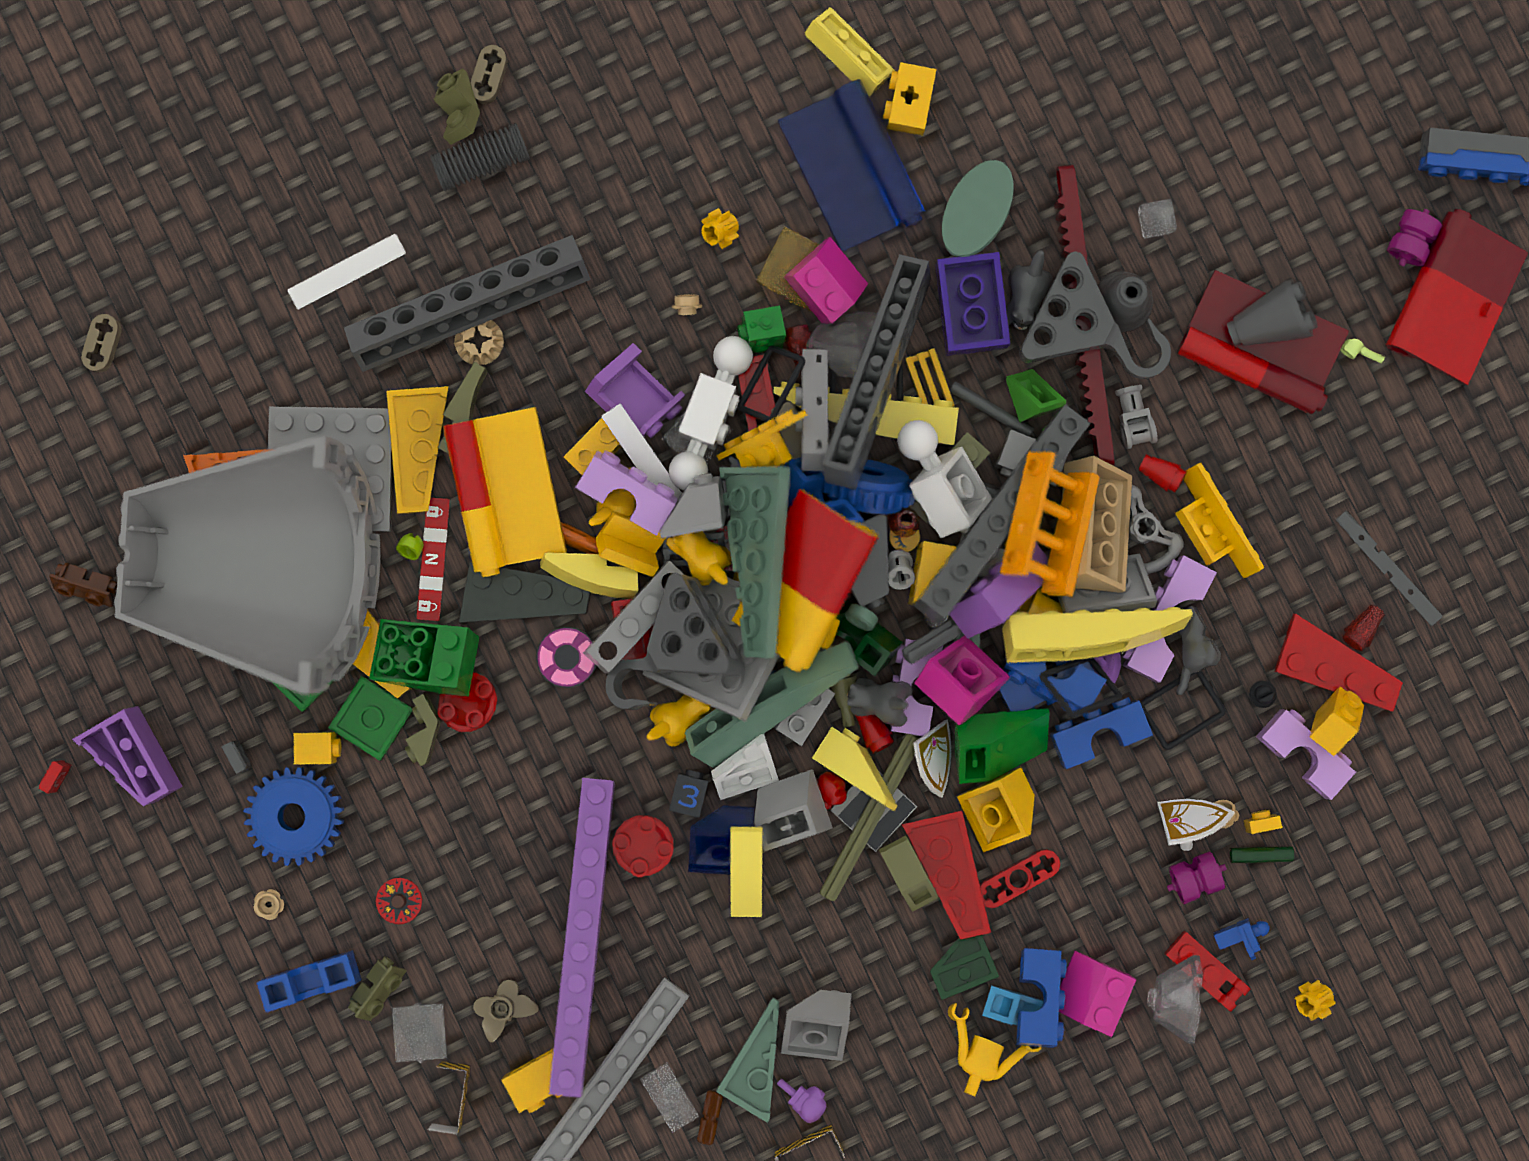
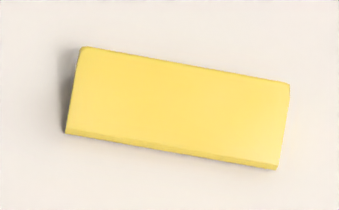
M831 7L814 19L805 32L806 37L868 97L891 76L892 71H895Z

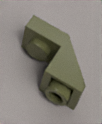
M463 68L453 74H445L437 83L438 89L434 97V101L449 115L443 138L450 145L473 134L480 115L468 74Z
M422 694L412 700L415 704V707L412 708L414 716L420 724L425 722L427 728L405 739L408 743L405 750L413 763L418 762L420 766L430 763L442 722L428 694Z
M907 836L879 849L912 912L939 898Z

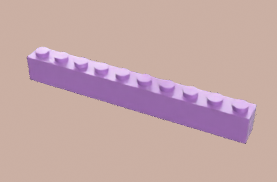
M582 778L549 1094L572 1097H581L583 1095L615 782L611 780Z

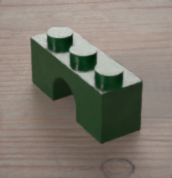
M846 599L836 617L840 623L835 635L848 641L854 648L853 654L856 662L876 676L888 666L904 642L878 622L873 630L870 631L854 626L845 616L848 608L853 604Z

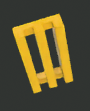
M934 348L905 358L917 396L922 398L921 404H928L914 365L917 361L920 363L933 403L934 400H940L925 360L929 357L944 399L953 402Z

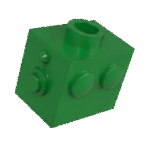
M780 305L743 312L742 323L737 325L738 336L748 342L753 353L765 352L772 345L783 348L786 331Z

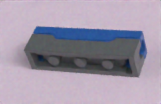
M1429 128L1422 134L1419 170L1428 171L1429 176L1444 177L1447 176V173L1459 174L1458 178L1464 180H1475L1478 176L1489 177V181L1494 183L1508 182V179L1520 180V185L1529 186V137Z

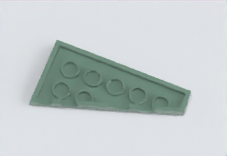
M781 466L719 468L720 478L725 479L727 492L723 494L724 505L729 506L731 517L727 524L732 567L733 572H738L740 587L735 588L737 600H742L744 613L740 619L745 657L775 659L790 468Z

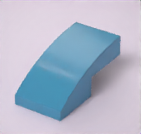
M991 985L982 1016L1010 1025H1017L1018 1013L1020 1011H1038L1043 1004V1000Z

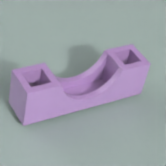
M1184 555L1178 557L1177 561L1172 559L1164 573L1168 578L1163 588L1158 586L1154 592L1157 604L1151 611L1174 607L1186 600H1203L1217 572ZM1162 638L1124 651L1122 657L1126 660L1123 666L1155 683H1161L1174 654L1167 646L1165 639Z

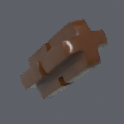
M715 1090L707 1091L703 1109L704 1117L701 1118L697 1141L705 1145H712L714 1143L718 1124L716 1118H719L723 1095Z

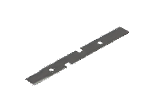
M1347 510L1336 519L1339 525L1384 575L1388 571L1391 573L1392 577L1389 579L1391 583L1431 626L1442 618L1441 613L1383 550L1378 553L1374 549L1378 544ZM1360 535L1364 536L1363 541L1359 540ZM1409 589L1413 590L1412 595L1408 594Z

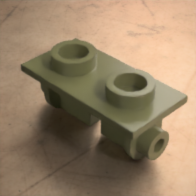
M386 956L382 960L378 959L366 976L373 983L372 987L370 988L366 983L362 982L349 999L350 1004L348 1008L356 1013L354 1015L356 1018L371 1021L382 1011L383 1003L388 996L400 986L402 977L407 970L393 966L394 962Z

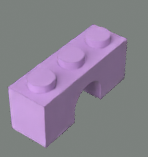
M597 451L575 488L602 504L607 495L615 489L630 491L636 499V508L630 520L657 536L676 505L678 498L673 496L675 492L662 483L655 485L648 481V476L643 471L635 467L628 469L620 464L621 460L611 452L604 451L602 453Z
M905 639L904 645H901L896 653L895 663H901L899 676L893 675L892 681H903L912 686L913 681L920 675L928 660L941 652L943 646L917 662L909 664L903 657L902 649L915 640ZM911 695L906 699L908 707L904 709V714L908 718L907 722L901 727H893L891 725L890 730L923 736L930 731L933 706L922 705Z
M1280 709L1257 734L1256 738L1280 758H1286L1296 747H1304L1310 753L1311 766L1302 779L1324 799L1332 800L1356 773L1350 767L1352 761L1340 751L1333 756L1309 737L1311 731L1303 725L1306 720L1295 710L1291 709L1289 712Z

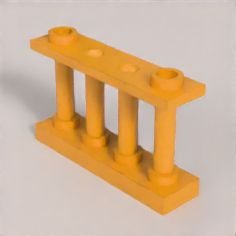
M1028 452L1000 574L1028 576V572L1044 578L1041 592L1050 596H1073L1100 476L1092 472H1068L1067 476L1053 469L1055 453ZM1049 481L1065 488L1061 505L1046 499ZM1042 511L1058 518L1054 536L1039 529ZM1035 542L1051 548L1047 566L1032 559Z

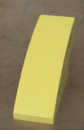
M545 553L540 561V568L554 577L594 594L631 599L638 592L637 571L627 567L607 566V560L599 557V554Z
M731 827V917H762V827Z

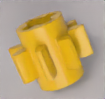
M717 208L708 213V217L701 221L704 224L702 226V236L711 246L719 243L721 249H724L739 237L737 233L739 229L738 221L730 211L722 214L720 209Z
M1317 980L1312 984L1306 982L1298 987L1301 994L1295 996L1297 1008L1302 1015L1309 1017L1310 1021H1313L1318 1017L1324 1019L1332 1014L1329 1008L1335 1005L1336 1002L1328 986L1321 984L1320 980Z

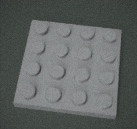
M269 407L268 449H275L316 436H327L342 443L345 446V454L354 455L368 480L377 515H370L372 532H391L393 463L388 408Z
M727 577L728 583L726 585H722L715 579H712L709 585L701 586L745 663L743 674L739 677L680 672L664 674L644 671L643 675L746 722L780 655L776 653L775 659L745 657L741 627L732 621L742 601L737 600L735 589L740 587V584ZM696 594L699 602L701 603L700 597ZM690 597L688 599L687 606H689ZM709 619L715 629L714 622L711 619ZM704 623L702 624L701 631L704 629ZM724 645V647L726 648V650H727V652H728V654H729V649H728V647H727L726 645ZM717 648L716 654H715V655H716V658H717L718 653H719V649H718V648Z

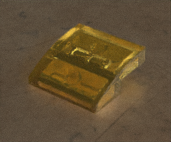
M784 226L756 283L784 296V299L811 312L810 308L784 276L819 245Z

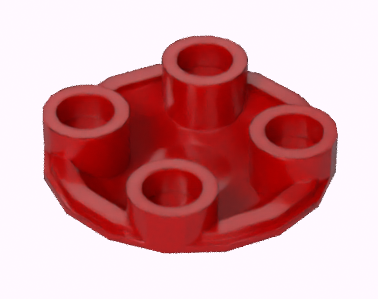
M473 673L469 697L449 694L439 695L438 716L448 727L458 732L478 730L491 720L496 710L497 695L495 688L486 677Z
M637 815L625 820L616 830L612 841L613 854L618 864L625 871L636 877L651 876L661 871L670 862L674 851L673 837L669 828L660 819L649 815Z

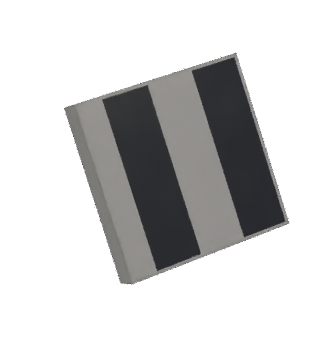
M852 785L847 790L846 801L842 804L834 805L830 811L853 831L871 796ZM898 788L892 796L897 804L896 810L893 811L886 807L867 842V845L875 852L917 808Z

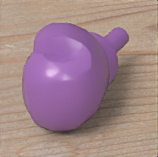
M1118 652L1095 657L1096 662L1115 684L1121 669V654Z
M782 1078L777 1083L780 1088L792 1097L788 1104L792 1106V1109L805 1122L813 1123L822 1116L827 1107L823 1099L825 1093L815 1086L806 1090L801 1086L796 1091Z

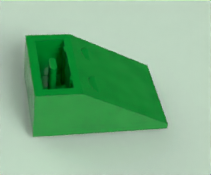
M381 619L369 679L439 694L469 697L479 636L468 627Z
M1049 708L976 714L961 725L955 722V759L959 784L992 781L1047 751Z

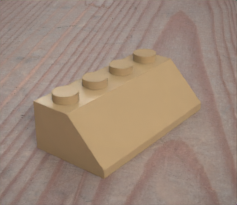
M1095 456L1064 463V474L1067 476L1068 472H1092L1100 476L1075 588L1119 593L1126 592L1132 475Z

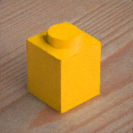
M335 732L294 733V764L337 763V757H341V739H336Z

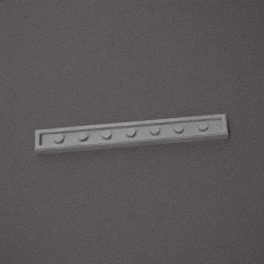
M666 977L663 978L583 1088V1095L574 1100L531 1161H570L690 996L688 993Z

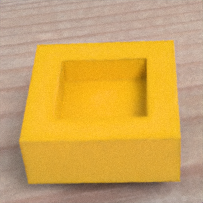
M1270 810L1251 813V819L1244 820L1245 830L1250 834L1282 828L1280 816L1270 815Z

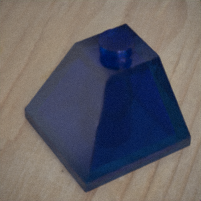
M723 805L690 827L688 872L731 875V827H753L755 807Z

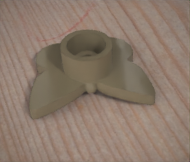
M509 979L499 985L497 994L494 997L483 996L474 1002L473 1009L477 1015L484 1017L482 1022L484 1033L489 1042H494L502 1034L507 1021H511L512 1018L534 1015L539 1011V1006L528 995H519L518 983L515 980Z

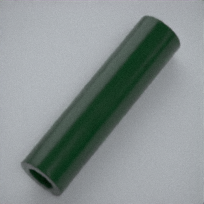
M1293 846L1230 848L1231 863L1294 861Z

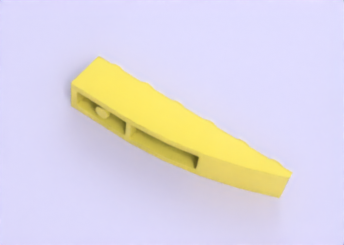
M781 382V387L774 386L773 393L780 397L788 382ZM794 383L786 398L788 402L791 401L794 405L796 387H799V383ZM828 387L829 421L837 424L850 389H842V394L830 393V387ZM890 394L875 435L898 439L899 432L905 424L921 420L933 426L938 436V444L953 446L955 443L959 408L952 407L953 402L946 400H934V405L921 404L922 398L904 396L903 401L891 400Z
M1170 607L1164 610L1151 611L1148 608H1139L1134 611L1120 612L1118 609H1109L1104 612L1078 610L1073 613L1047 611L1043 614L1016 612L1005 621L1002 628L1007 663L1071 661L1127 651L1184 629L1193 615L1192 609L1181 610L1178 607Z

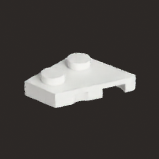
M764 734L757 736L711 771L720 800L779 781Z

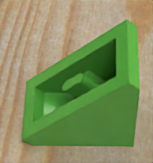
M1033 369L1013 374L1006 378L1019 422L1047 415L1066 404V400Z

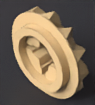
M492 320L455 334L454 341L458 355L472 365L474 362L479 365H486L494 361L500 355L504 343L501 329ZM476 328H478L482 337L492 338L482 343L481 353H479L475 344L466 343V341L475 338Z

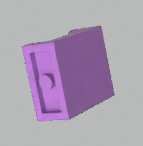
M632 343L593 378L585 392L606 412L621 404L642 436L648 435L652 438L663 427L661 422L665 418L671 421L682 410L683 407L679 404L685 397V394L680 391L674 397L637 361L642 351Z

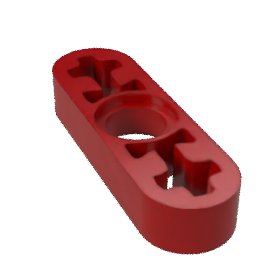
M1041 849L980 883L982 896L987 893V886L990 885L993 889L1001 886L1002 884L998 879L1004 877L1005 885L1012 891L1008 895H1006L1004 889L996 894V901H992L990 898L984 899L983 897L985 906L988 908L999 907L1053 877L1060 868L1059 857L1051 850ZM1044 855L1047 859L1052 857L1053 862L1050 863L1051 870L1046 871L1044 868L1035 871L1039 877L1033 880V875L1025 864L1030 862L1031 867L1034 868L1041 863V856ZM1018 869L1023 870L1027 875V881L1022 887H1014L1010 883L1011 873Z

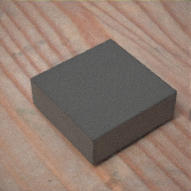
M231 741L222 746L236 774L243 773L252 768V764L239 741Z

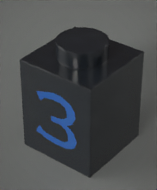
M686 769L685 774L678 773L669 811L700 817L709 780L703 779L704 773Z

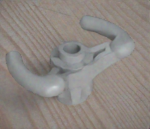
M1132 485L1129 539L1139 544L1154 541L1168 546V551L1162 557L1144 564L1147 574L1164 569L1170 564L1172 559L1175 560L1184 547V542L1180 534L1164 530L1160 521L1144 507L1141 490ZM1138 523H1143L1146 526L1145 533L1140 534L1138 532L1140 528Z

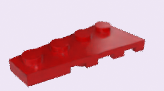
M1293 614L1274 670L1275 673L1331 692H1335L1339 687H1342L1347 692L1355 693L1364 703L1390 712L1394 711L1403 684L1402 681L1299 615Z
M963 811L902 824L960 940L991 933Z

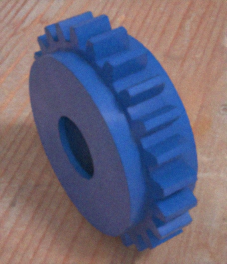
M866 459L856 490L826 482L823 485V492L827 493L830 500L847 499L856 511L866 513H897L903 507L909 508V505L913 506L916 500L910 487L913 480L909 479L907 473L892 465Z
M287 767L284 770L283 776L279 770L273 771L274 779L272 780L268 776H264L262 781L265 786L255 785L253 789L258 794L256 796H248L247 798L249 802L253 803L252 807L244 809L245 813L251 814V819L244 821V825H252L253 829L247 833V836H256L257 841L253 846L254 848L264 847L262 856L265 857L270 853L274 854L272 862H278L281 857L284 858V864L287 866L291 865L293 859H295L297 865H302L304 857L309 862H313L316 860L315 852L320 856H324L326 854L324 846L333 847L335 845L334 841L330 838L341 835V832L335 829L336 825L344 823L343 819L337 818V813L344 811V807H336L335 803L341 799V796H332L331 792L335 788L334 784L326 787L324 783L327 777L325 776L315 779V770H310L307 775H304V767H298L296 774H293L292 768ZM290 803L298 804L304 810L305 821L299 829L289 827L284 821V810Z

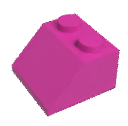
M831 237L825 239L784 276L822 324H832L855 304L868 285L867 281Z
M964 635L929 659L915 684L958 725H961L975 715L1008 681L1010 676Z
M1074 950L1066 969V976L1062 978L1060 983V990L1065 991L1064 1009H1059V1012L1085 1026L1112 1037L1137 979L1128 973Z

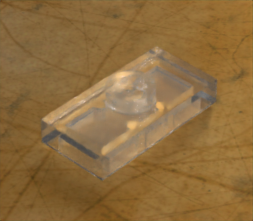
M668 1062L640 1078L672 1133L699 1117L697 1110Z

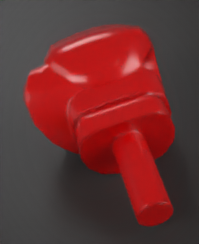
M824 772L817 779V783L826 809H831L832 805L844 803L847 798V791L845 790L846 783L843 778L834 772Z

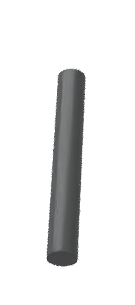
M956 381L949 390L952 394L1016 432L1030 436L1034 430L1032 426L1025 422H1019V419Z

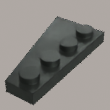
M470 562L459 623L587 614L590 592L572 586L553 576L502 567L499 568V574L482 577L481 572H474L473 564Z

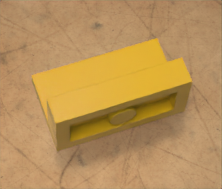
M613 511L595 538L599 557L653 577L659 569L655 553L666 538H661L660 531L656 536L630 520L631 517Z

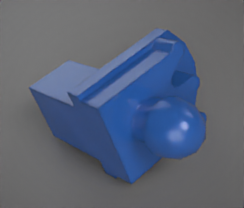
M1247 918L1214 932V937L1220 950L1243 941L1251 960L1256 959L1255 952L1261 950L1256 937L1265 936L1269 932L1270 926L1265 921L1256 922L1257 924L1251 926Z

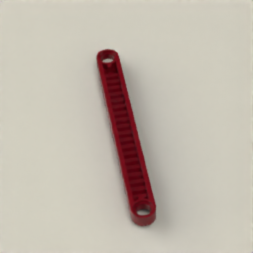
M1073 165L1058 166L1056 178L1059 199L1055 202L1054 208L1060 210L1055 218L1057 221L1062 222L1057 228V232L1064 234L1059 240V244L1066 246L1060 254L1066 258L1071 252H1080L1083 254L1088 265L1075 168ZM1065 275L1064 280L1071 282L1067 289L1076 288V279L1072 275ZM1078 316L1076 318V325L1080 330H1090L1091 322L1087 317ZM1100 348L1080 352L1077 354H1080L1081 357L1075 361V364L1082 367L1077 373V377L1084 379L1079 385V389L1086 392L1080 397V401L1087 403V406L1082 409V413L1089 415V418L1086 420L1090 423L1088 427L1091 429L1085 434V437L1092 439L1094 456L1114 466V450Z

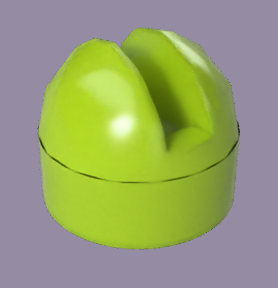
M413 533L406 534L400 539L396 550L407 559L417 560L423 550V540L418 535L414 538Z

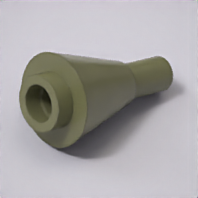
M850 673L830 687L831 691L835 693L834 698L841 710L843 727L855 725L854 714L850 710L851 706L847 704V693L850 690L851 684L856 683V673Z

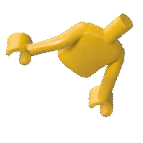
M957 1003L951 1004L948 1008V1016L957 1023L959 1043L958 1064L970 1075L964 1093L976 1096L981 1080H998L1027 1053L1038 1052L1042 1048H1030L1029 1046L1021 1045L999 1065V1060L1005 1047L974 1035L969 1048L965 1021L969 1016V1009L967 1007L964 1008L962 1016L957 1017L955 1014Z

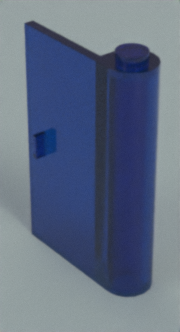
M861 79L851 81L837 89L832 96L777 121L842 252L903 224L908 228L923 220L921 215L925 213V209Z

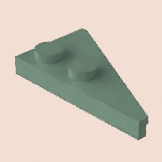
M772 997L716 1089V1092L766 1123L770 1119L779 1015V1000L775 997Z

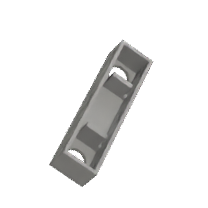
M803 349L802 356L805 358V364L801 370V387H796L795 406H801V411L805 410L807 416L795 422V432H801V471H823L822 463L828 450V350Z
M671 561L666 562L583 652L605 674L609 673L655 623L665 590L661 584L663 576L668 573L683 574ZM603 642H612L616 646L617 653L613 659L605 660L600 656L599 647Z

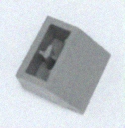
M813 769L758 788L754 823L756 827H762V847L764 852L833 828Z

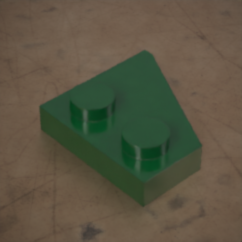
M982 935L961 940L958 938L930 970L941 1000L999 977Z

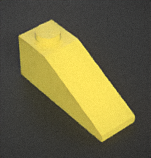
M831 727L812 758L881 804L895 811L897 804L869 752L857 743L860 737L846 728L841 733Z

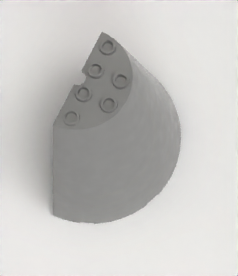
M316 436L123 492L121 533L118 541L119 546L124 549L125 556L123 562H120L116 569L118 578L117 593L114 600L115 618L301 694H316L329 689V683L332 680L339 681L347 673L364 644L370 628L363 626L367 609L375 608L379 587L380 534H373L370 516L377 515L368 480L354 455H346L344 452L345 446L339 441L327 436Z

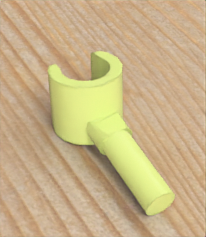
M1359 339L1346 340L1340 350L1341 353L1350 359H1354L1358 353L1379 363H1383L1385 359L1384 356L1364 347V344Z

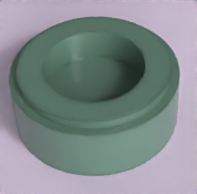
M851 604L845 614L846 619L850 623L866 631L873 630L878 621L877 616L873 612L857 604Z

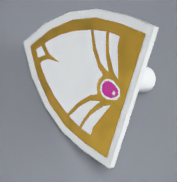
M944 720L913 743L920 778L923 779L931 792L943 798L951 765V739L948 720Z
M1177 799L1157 802L1168 844H1180V848L1184 851H1189L1193 848V841L1211 835L1222 828L1235 814V811L1205 800Z

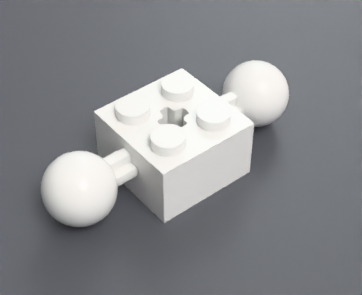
M729 336L718 342L713 353L714 363L718 368L715 378L700 374L678 432L681 438L690 441L687 450L676 455L669 465L670 480L681 490H685L690 483H694L695 476L708 473V466L704 460L706 450L709 448L715 451L717 444L723 445L729 430V425L725 424L728 415L734 417L740 396L736 395V386H733L732 383L736 375L744 373L750 367L753 359L751 347L747 341L740 337Z
M921 420L911 421L900 430L898 446L907 458L919 460L924 468L910 484L913 496L921 504L928 516L930 525L937 531L940 538L961 531V541L978 516L992 500V497L962 446L937 456L935 450L938 445V436L933 426ZM999 548L996 550V552L993 554V556L990 558L987 564L996 557Z

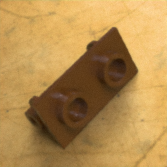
M67 562L64 565L59 563L56 567L55 575L50 574L49 577L53 589L60 595L65 597H72L74 595L84 598L87 603L97 607L102 605L113 606L110 593L115 594L117 591V582L114 581L113 577L93 571L87 581L84 580L88 572L87 569Z

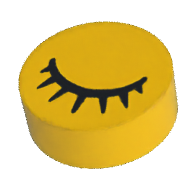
M903 521L895 524L889 533L890 545L895 550L901 549L905 552H910L917 547L920 541L918 528L910 522Z

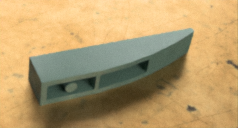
M844 642L818 652L809 669H802L798 672L789 667H784L769 675L746 722L718 709L707 714L685 731L691 755L715 768L757 736L764 734L859 668L850 644Z

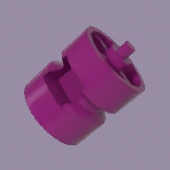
M1406 209L1399 221L1401 232L1396 233L1392 237L1387 247V252L1400 260L1399 265L1402 267L1406 263L1414 266H1424L1430 253L1427 243H1432L1440 232L1441 222L1428 215L1430 212L1428 209H1424L1423 212Z
M1210 851L1194 857L1190 865L1183 861L1168 867L1172 884L1168 885L1167 889L1169 892L1172 890L1177 892L1183 904L1199 899L1203 891L1209 895L1225 889L1222 871L1227 870L1225 864L1219 866Z

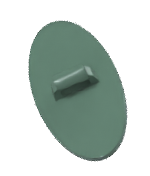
M989 160L975 166L960 180L952 192L942 221L943 242L951 255L955 257H968L977 254L993 241L1003 227L1012 205L1014 192L1011 171L1003 162Z

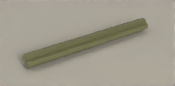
M912 734L904 735L882 776L892 796L915 756L913 743L919 738ZM871 797L820 890V894L830 901L837 899L886 809L885 805Z

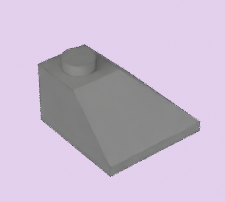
M706 473L694 477V483H690L686 487L660 531L661 538L723 527L728 508L724 505V489L720 476L712 477L711 473Z
M819 990L789 1009L786 1015L781 1054L842 1061L849 1027L851 993L836 990Z

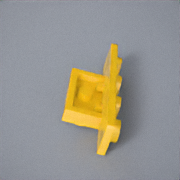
M791 409L776 417L775 420L772 419L723 444L726 450L716 456L720 461L735 453L741 467H778L792 459L778 431L807 416V413L803 410L794 415Z
M1202 463L1187 469L1183 480L1194 496L1195 501L1175 514L1206 566L1229 554L1243 578H1247L1264 569L1258 553L1251 546L1242 527L1234 518L1225 499L1219 493L1211 480L1210 474L1205 470Z

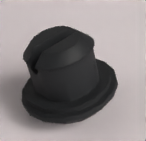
M1258 681L1250 688V700L1259 708L1270 707L1276 700V688L1268 681Z

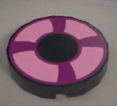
M562 627L552 630L543 637L538 645L536 655L538 670L545 680L557 687L571 688L580 686L591 677L597 667L583 654L593 640L588 634L578 628Z

